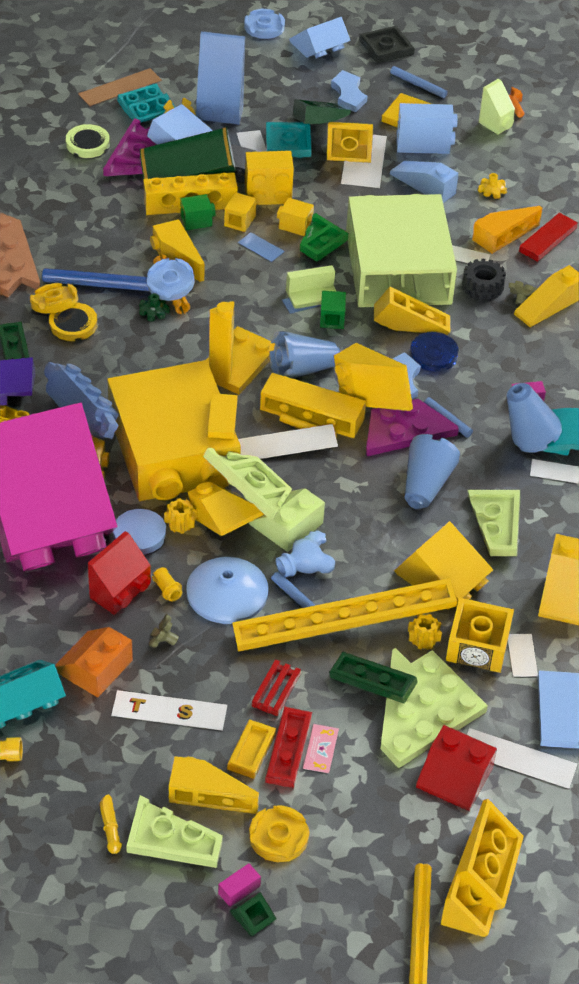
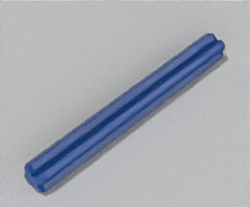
M45 268L42 271V281L45 283L149 291L147 277L49 268Z

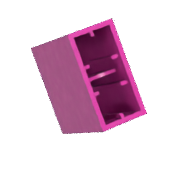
M82 402L0 422V543L6 563L20 559L23 571H30L55 563L52 550L73 545L76 557H82L105 549L107 545L104 537L110 535L117 528V523Z

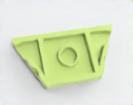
M207 448L203 456L227 479L229 484L235 486L247 501L253 503L270 520L274 519L292 490L287 483L256 456L241 455L228 451L226 456H220L214 448Z

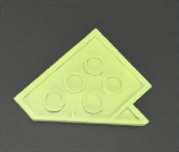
M396 648L392 650L390 668L414 675L418 681L404 704L386 698L380 749L400 768L429 750L443 725L458 731L485 714L488 705L433 650L412 663Z

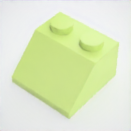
M305 488L290 492L274 519L270 520L266 515H263L249 522V524L288 552L293 548V543L296 540L305 538V536L309 535L310 531L316 530L323 524L325 502Z

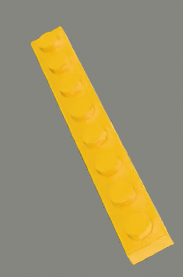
M447 578L237 621L232 624L239 652L457 607V599L451 579Z

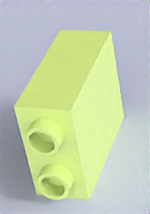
M441 194L349 197L346 232L349 233L347 242L358 307H374V304L389 287L395 288L427 305H451L453 303L457 266Z

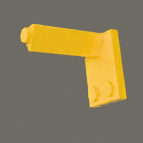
M220 302L217 307L210 309L209 357L206 360L216 384L240 395L270 362L269 353L274 351L275 343H271L270 340L239 326L234 329V302Z

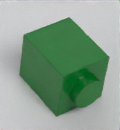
M207 194L180 198V217L185 231L212 227V217L216 216L214 203H210Z
M322 291L320 328L344 329L346 292Z

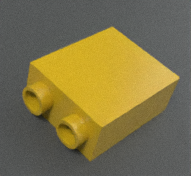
M207 360L107 378L108 400L112 402V407L119 413L116 419L119 426L115 434L139 502L155 498L158 500H170L180 493L195 489L197 485L203 482L210 481L224 488L229 485L227 479L203 457L207 448H214L220 456H226L228 451L241 454V445L236 432L234 439L208 438L211 395L220 394Z

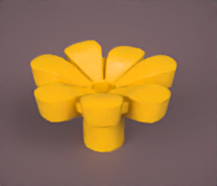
M491 173L489 179L483 178L477 190L479 193L483 192L485 197H489L492 194L494 199H499L501 197L500 193H507L505 180H498L496 173Z

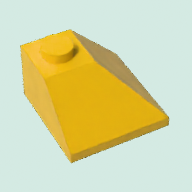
M210 481L200 483L195 489L188 492L193 509H197L196 521L220 536L265 515L253 503L247 501L241 495Z

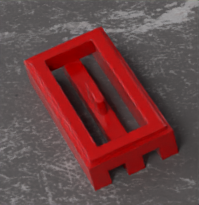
M275 659L252 700V707L278 717L301 675V669L296 667L293 670L291 665L287 663L284 666L280 665V661ZM279 672L280 674L277 680L275 681L273 687L271 688L268 696L266 697L264 703H261L267 690L273 682L276 674ZM286 676H289L290 679L275 706L271 707L270 705Z

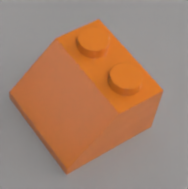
M111 627L87 631L55 665L56 670L62 677L99 697L133 661L132 640Z

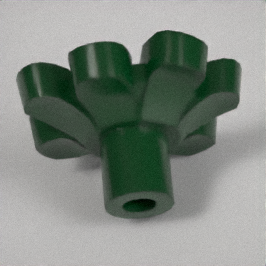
M156 293L151 294L147 301L141 300L139 303V314H148V321H154L155 316L159 319H164L166 317L165 313L170 312V307L166 305V300H160L159 295Z

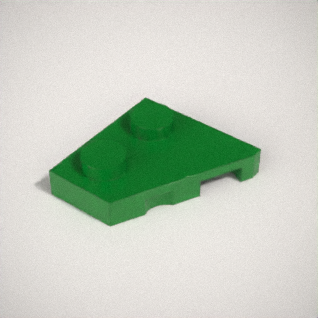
M315 213L312 216L311 225L307 227L306 236L303 237L300 243V252L318 262L348 241L349 233Z

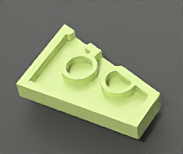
M140 795L126 848L127 853L217 868L223 835L192 820L185 821L173 815L172 810L165 807L161 809L150 804L149 799Z

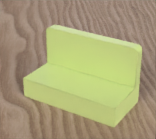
M331 265L287 272L286 292L293 307L298 309L321 305L322 291H336L334 287L335 270Z

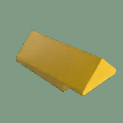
M489 799L483 800L445 899L440 924L481 937L488 936L494 912L505 908L524 837Z

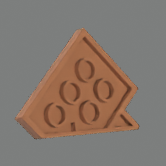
M0 213V294L9 297L21 284L37 290L40 287V280L21 220Z

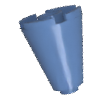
M278 331L271 340V343H275L274 351L269 353L272 373L294 379L335 367L334 355L341 351L334 342Z
M518 383L513 385L507 392L512 440L524 452L534 453L543 451L548 448V443L552 440L555 443L559 439L562 432L561 422L529 384Z
M422 434L413 437L410 443L404 498L408 505L414 509H422L430 505L459 463L460 451L454 444L444 438L437 441L432 439L433 435Z

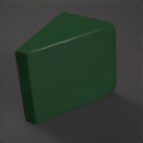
M261 892L252 894L230 909L234 918L250 936H253L277 919Z

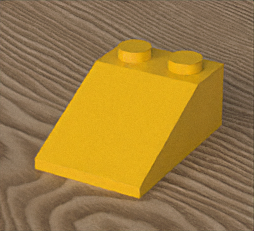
M358 343L334 355L339 393L365 400L366 407L405 411L413 409L407 365Z

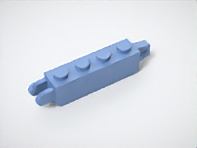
M48 362L44 369V374L48 379L46 384L47 394L59 407L82 402L91 435L99 436L103 439H112L114 432L119 426L116 422L119 413L112 407V402L101 395L102 392L91 384V380L80 373L81 369L69 363L65 366Z

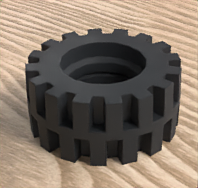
M482 258L481 261L475 259L473 263L470 261L464 268L463 290H465L467 295L471 294V297L474 299L476 297L479 298L478 300L486 298V301L491 300V297L496 299L504 290L506 279L504 267H500L498 262L493 263L491 259L489 261Z

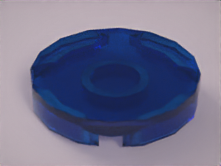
M426 332L416 336L410 347V357L422 369L432 372L441 371V369L446 367L447 369L452 368L457 362L459 353L457 343L451 337L438 332Z

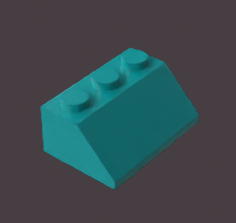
M37 660L0 675V728L6 726L5 721L12 718L21 720L33 714L32 710L41 706L43 709L53 707L59 703L58 699L66 696L54 663Z

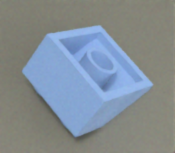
M342 17L308 28L289 39L290 43L306 58L314 55L316 59L327 55V50L332 49L333 52L345 48L343 44L351 41Z

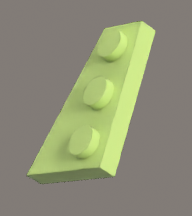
M468 490V498L490 556H517L520 490Z

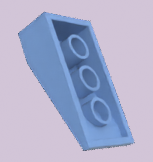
M201 31L196 117L200 120L240 124L244 101V36Z

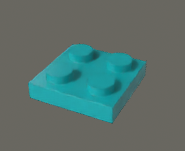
M266 122L267 151H291L292 157H311L310 124H304L303 122Z

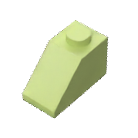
M500 79L483 87L479 117L480 124L498 135L512 127L515 107Z

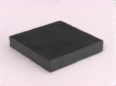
M397 26L359 34V41L376 63L414 55L415 48Z

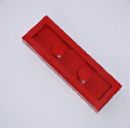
M559 212L524 241L519 247V252L538 262L576 230L578 222Z
M284 706L265 783L289 788L295 787L312 720V712Z

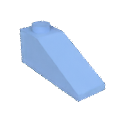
M403 161L390 171V175L425 195L441 194L443 203L456 194L458 172L442 163Z

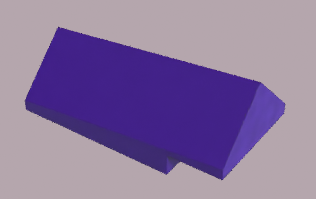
M33 357L0 360V405H7L8 396H32L35 381Z

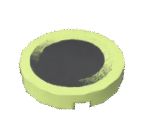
M79 125L69 130L66 135V148L73 155L77 153L78 157L94 158L104 154V150L110 147L108 132L97 125Z

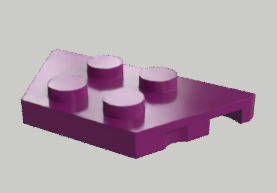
M134 118L104 166L103 176L143 174L140 149L157 145L147 137L150 127L147 129L140 126V121Z
M419 399L412 400L413 409L410 411L375 408L371 410L366 455L372 456L410 447L413 437L417 435L430 434L433 435V440L458 435L459 427Z

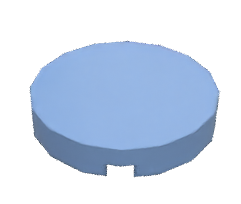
M271 9L253 10L244 19L245 31L251 36L260 39L275 38L281 35L285 28L284 17L280 13L279 15L275 14L274 10Z
M169 258L162 259L156 262L147 273L148 289L151 294H158L160 300L172 301L186 296L192 290L195 282L192 267L189 263L175 258V260H169Z
M133 509L126 511L116 519L117 528L113 531L114 540L124 531L128 532L143 555L156 551L164 543L166 524L163 518L156 512L148 509Z

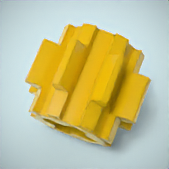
M178 498L176 501H171L170 504H167L164 522L169 523L171 531L184 534L185 531H190L195 527L197 509H193V505H191L189 500Z
M431 614L417 615V618H414L413 622L408 624V641L416 645L420 650L422 648L432 649L436 642L441 641V622H438L437 618L434 619Z

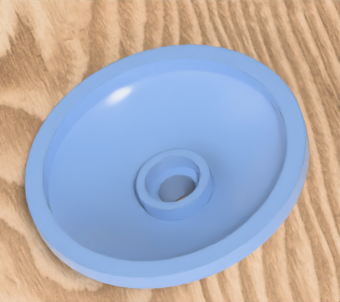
M235 557L214 558L200 564L189 576L186 588L187 599L193 610L203 618L216 623L232 624L233 622L250 619L263 609L268 599V582L262 571L246 560Z

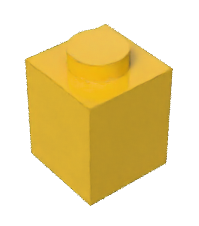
M235 192L225 207L224 226L246 232L256 217L257 198Z
M288 198L285 204L279 207L277 212L279 229L305 236L307 227L312 222L314 205Z

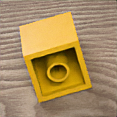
M450 521L394 570L398 576L411 585L450 578L457 599V605L459 598L469 600L472 597L469 592L473 588L479 591L487 584L489 580L486 576L493 571L491 566Z
M560 534L555 536L538 613L539 617L579 625L578 538Z

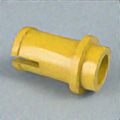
M159 568L153 573L152 580L161 589L162 597L165 600L173 602L182 596V585L179 582H175L166 568Z

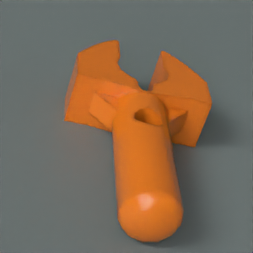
M511 87V95L509 97L515 107V114L518 118H522L525 112L519 102H522L523 94L520 90Z

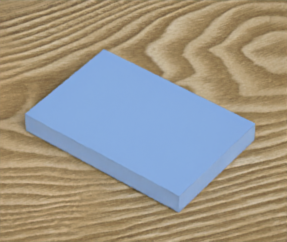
M539 671L537 677L540 746L579 749V673Z

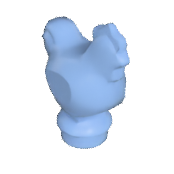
M310 531L309 535L305 536V538L296 540L293 543L291 554L283 553L280 557L276 558L278 571L285 578L295 576L296 571L306 574L318 571L326 574L332 572L335 568V560L330 555L323 553L319 547L326 542L325 533Z

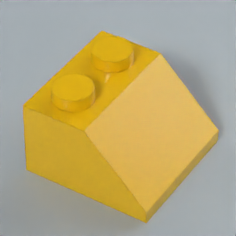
M328 122L327 160L371 163L373 124Z

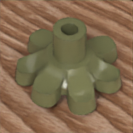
M521 281L509 283L510 293L517 295L515 302L517 305H521L527 297L538 289L537 287L533 288L531 285L523 286Z
M168 614L159 623V628L155 627L150 635L153 637L149 642V646L156 648L163 641L173 646L177 642L179 636L170 631L173 623L170 622L172 617Z

